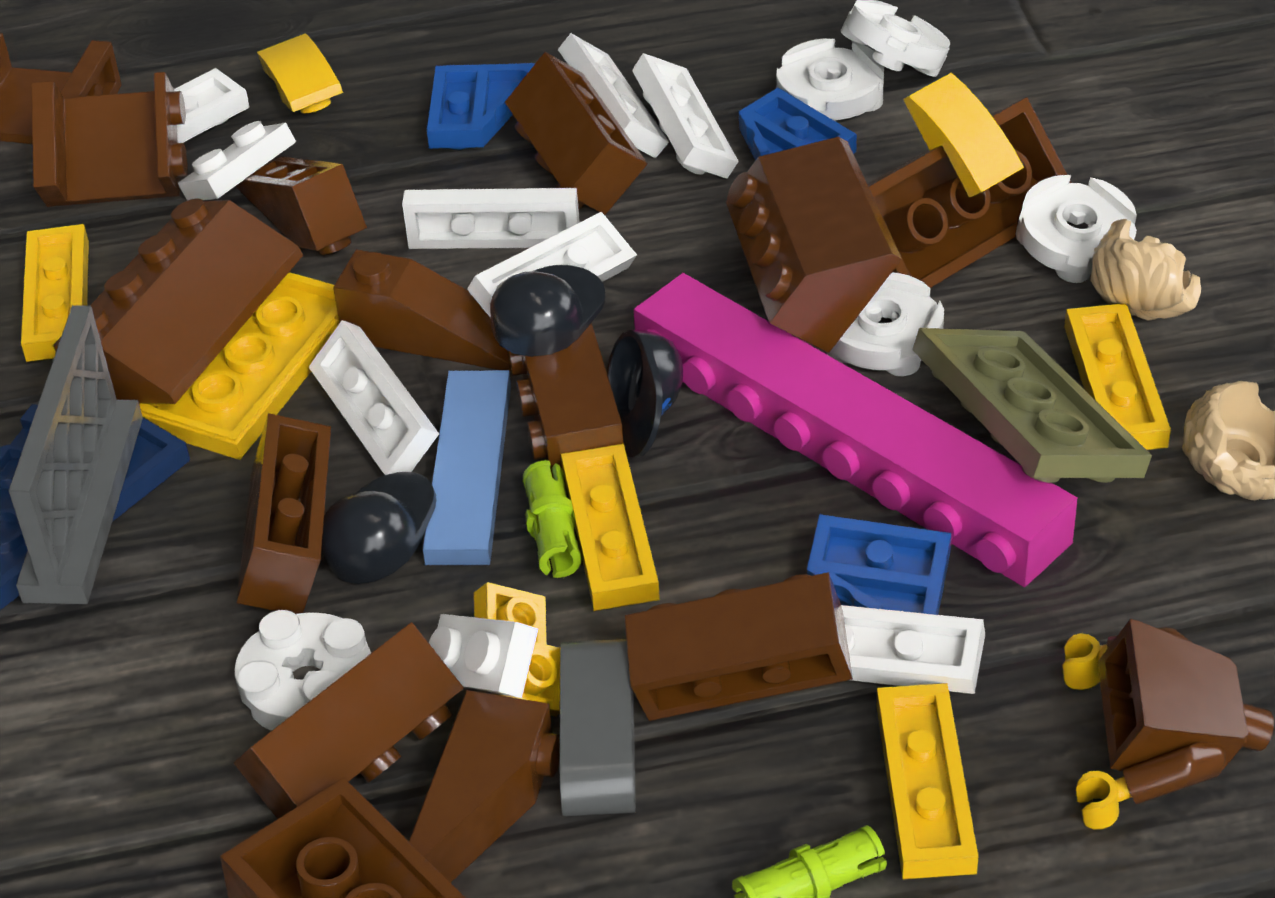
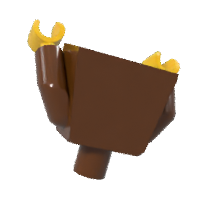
M1129 619L1118 635L1108 637L1107 644L1100 645L1095 637L1079 633L1069 638L1064 646L1065 662L1062 667L1065 684L1072 689L1084 690L1092 688L1100 682L1110 768L1123 771L1124 777L1114 780L1113 777L1105 772L1089 771L1079 779L1076 786L1077 802L1084 803L1092 799H1103L1099 802H1091L1083 808V823L1088 828L1105 829L1110 827L1117 821L1119 802L1133 798L1134 802L1139 804L1215 778L1242 747L1254 751H1262L1271 740L1274 729L1272 712L1243 703L1237 667L1229 657L1192 643L1173 628H1155L1143 622Z

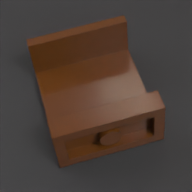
M0 33V141L33 144L31 83L54 81L64 98L117 94L122 83L112 42L91 40L72 72L12 67L3 33Z
M165 72L154 73L155 91L64 98L54 81L31 83L34 189L47 207L180 196L179 177L187 176L188 163L184 143H178L177 125L185 124V103L182 91H174Z

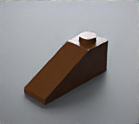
M280 156L269 161L236 185V188L290 241L301 248L319 251L320 255L330 254L349 246L352 243L350 236L367 228L346 171L341 163Z
M355 250L333 286L339 323L344 320L359 326L374 347L496 370H509L510 372L507 350L501 347L494 338L491 318L468 290L412 259L378 252Z
M467 690L409 840L450 883L536 803L544 777L555 776L560 762V735L552 733L549 703Z

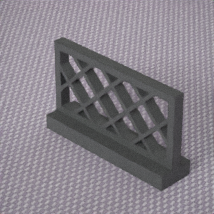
M72 305L9 488V494L28 549L16 584L22 603L88 604L143 420L138 400L116 399L91 306Z

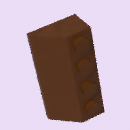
M1027 97L991 114L1014 148L1024 168L985 191L972 197L968 196L943 146L931 151L928 149L868 183V187L902 257V260L893 272L914 277L924 282L928 287H933L1015 238L1027 192L1044 179L1058 175H1067Z
M835 137L759 156L747 173L743 172L736 177L729 189L726 204L769 323L830 353L902 260L849 143L840 137Z
M195 198L178 205L172 211V218L156 235L148 238L138 248L139 254L123 271L116 273L106 281L104 285L105 290L90 305L116 399L138 400L139 403L176 404L302 258L303 254L299 246L230 200L203 201L202 199ZM61 337L53 345L55 351H57Z
M345 778L337 781L220 855L228 898H466Z

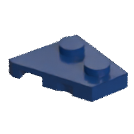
M535 63L436 66L427 125L429 149L450 148L462 150L484 147L513 115L505 101Z
M776 88L739 111V130L755 161L759 156L835 137L846 140L853 154L856 153V133L780 88Z
M819 514L807 567V575L813 576L829 572L841 605L938 615L951 551V533Z

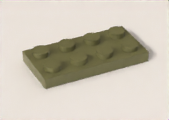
M918 329L912 350L932 370L933 376L942 381L961 401L962 407L971 412L991 433V437L997 443L1003 445L1020 463L1022 470L1028 476L1048 483L1057 482L1060 478H1089L1094 481L1108 483L1114 481L1115 478L1145 477L1152 455L1024 331Z

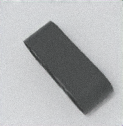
M627 639L561 642L560 791L563 816L636 813L634 694L630 684Z

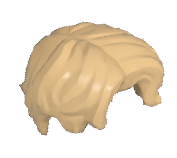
M1127 219L1114 221L1108 232L1103 235L1099 245L1094 248L1092 258L1091 282L1102 299L1110 305L1127 304L1131 315L1147 321L1156 320L1157 318L1177 317L1193 310L1201 294L1200 277L1194 274L1191 276L1190 271H1183L1186 261L1184 254L1176 250L1172 244L1161 243L1158 238L1146 235L1142 241L1137 242L1129 236L1131 221Z
M1237 381L1214 386L1211 390L1206 391L1202 398L1195 400L1187 412L1182 445L1184 454L1189 458L1193 468L1203 475L1207 482L1216 486L1220 492L1229 495L1236 494L1254 501L1259 499H1275V411L1270 410L1261 403L1258 396L1259 387L1257 383Z

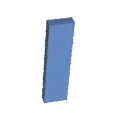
M509 370L448 371L432 482L437 501L425 531L423 544L425 565H490L511 392Z

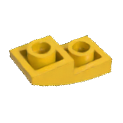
M306 33L257 52L264 72L275 81L282 102L292 112L300 110L301 113H312L321 110L331 103V97L343 93L340 83L327 60Z
M949 73L903 99L929 150L931 151L943 146L969 197L985 191L1024 168L1014 148L994 118L979 99L954 74Z
M489 582L485 583L474 592L475 618L514 621L538 628L522 698L518 699L549 703L550 715H559L561 648L547 645L545 596Z

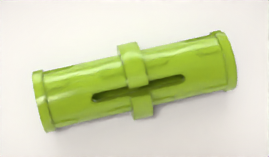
M538 461L531 464L523 474V483L530 506L529 510L527 509L525 513L527 530L536 540L541 571L545 575L549 574L551 571L550 558L553 577H567L573 574L581 564V554L574 533L573 506L571 500L566 495L564 473L560 465L555 463L551 473L550 461Z
M866 825L839 839L810 849L808 844L790 850L788 859L758 872L756 871L744 877L741 876L734 879L732 882L733 890L736 893L743 891V893H738L734 897L830 898L832 890L861 877L864 878L885 870L887 860L883 857L874 858L884 855L885 851L876 832Z

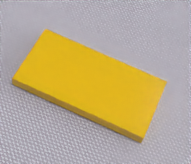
M289 272L176 404L140 403L142 416L187 444L241 460L262 434L268 413L277 415L312 372L309 368L310 364L339 325L333 290L334 285Z

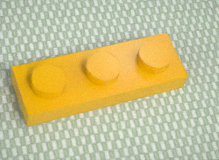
M84 224L27 231L21 346L26 362L54 359L56 351L53 345L62 336L72 305L87 306L89 240Z
M1127 304L1066 309L1064 328L1084 390L1146 450L1168 448L1171 428Z
M624 444L561 454L568 498L573 506L575 529L593 610L597 611L660 600L659 582Z
M948 683L877 688L876 706L902 879L977 874L978 851Z

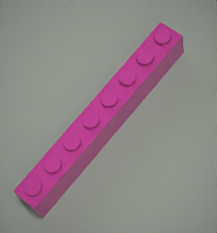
M685 273L680 274L633 309L635 330L657 333L674 343L682 358V382L692 391L705 395L733 412L740 420L750 422L775 437L788 449L798 451L825 467L838 479L850 482L878 499L886 508L898 511L928 530L951 533V544L981 561L989 570L1001 573L1025 588L1073 544L1078 497L1053 483L1042 482L1028 476L1022 470L1020 464L792 334L770 324L769 321Z

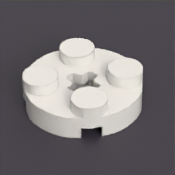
M856 0L841 29V33L845 37L875 49L872 58L880 65L891 70L901 71L904 64H908L929 76L936 77L939 74L950 49V41L942 32L913 15L911 22L895 16L898 8L877 0Z
M815 39L796 45L782 57V67L780 69L777 68V88L782 89L834 121L852 118L865 112L875 111L882 106L884 66L872 58L874 50L863 44L852 41V50L835 48V39Z
M1071 175L1053 176L1040 181L1027 192L1017 225L1016 237L1036 260L1047 267L1055 269L1061 279L1072 283H1081L1090 277L1094 248L1099 245L1103 235L1108 232L1114 221L1121 219L1131 221L1129 236L1134 240L1137 231L1135 227L1137 214L1130 199L1118 188L1103 180L1090 177L1089 184L1084 185L1081 183H1069ZM1067 222L1073 223L1075 225L1086 223L1088 224V228H1075L1067 224Z
M892 272L830 353L827 352V355L841 363H850L861 368L886 370L895 376L911 375L920 368L921 359L912 350L918 329H943L944 308L942 303L939 301L937 305L930 298L931 288L924 282L905 274ZM882 317L892 319L890 323H878Z
M288 610L271 612L263 617L259 623V631L247 640L238 654L235 664V679L241 700L251 709L254 720L262 727L273 730L370 655L371 651L366 642L363 627L356 620L343 619L325 613L295 614ZM315 666L321 669L319 671H308L304 679H294L293 671L298 668Z

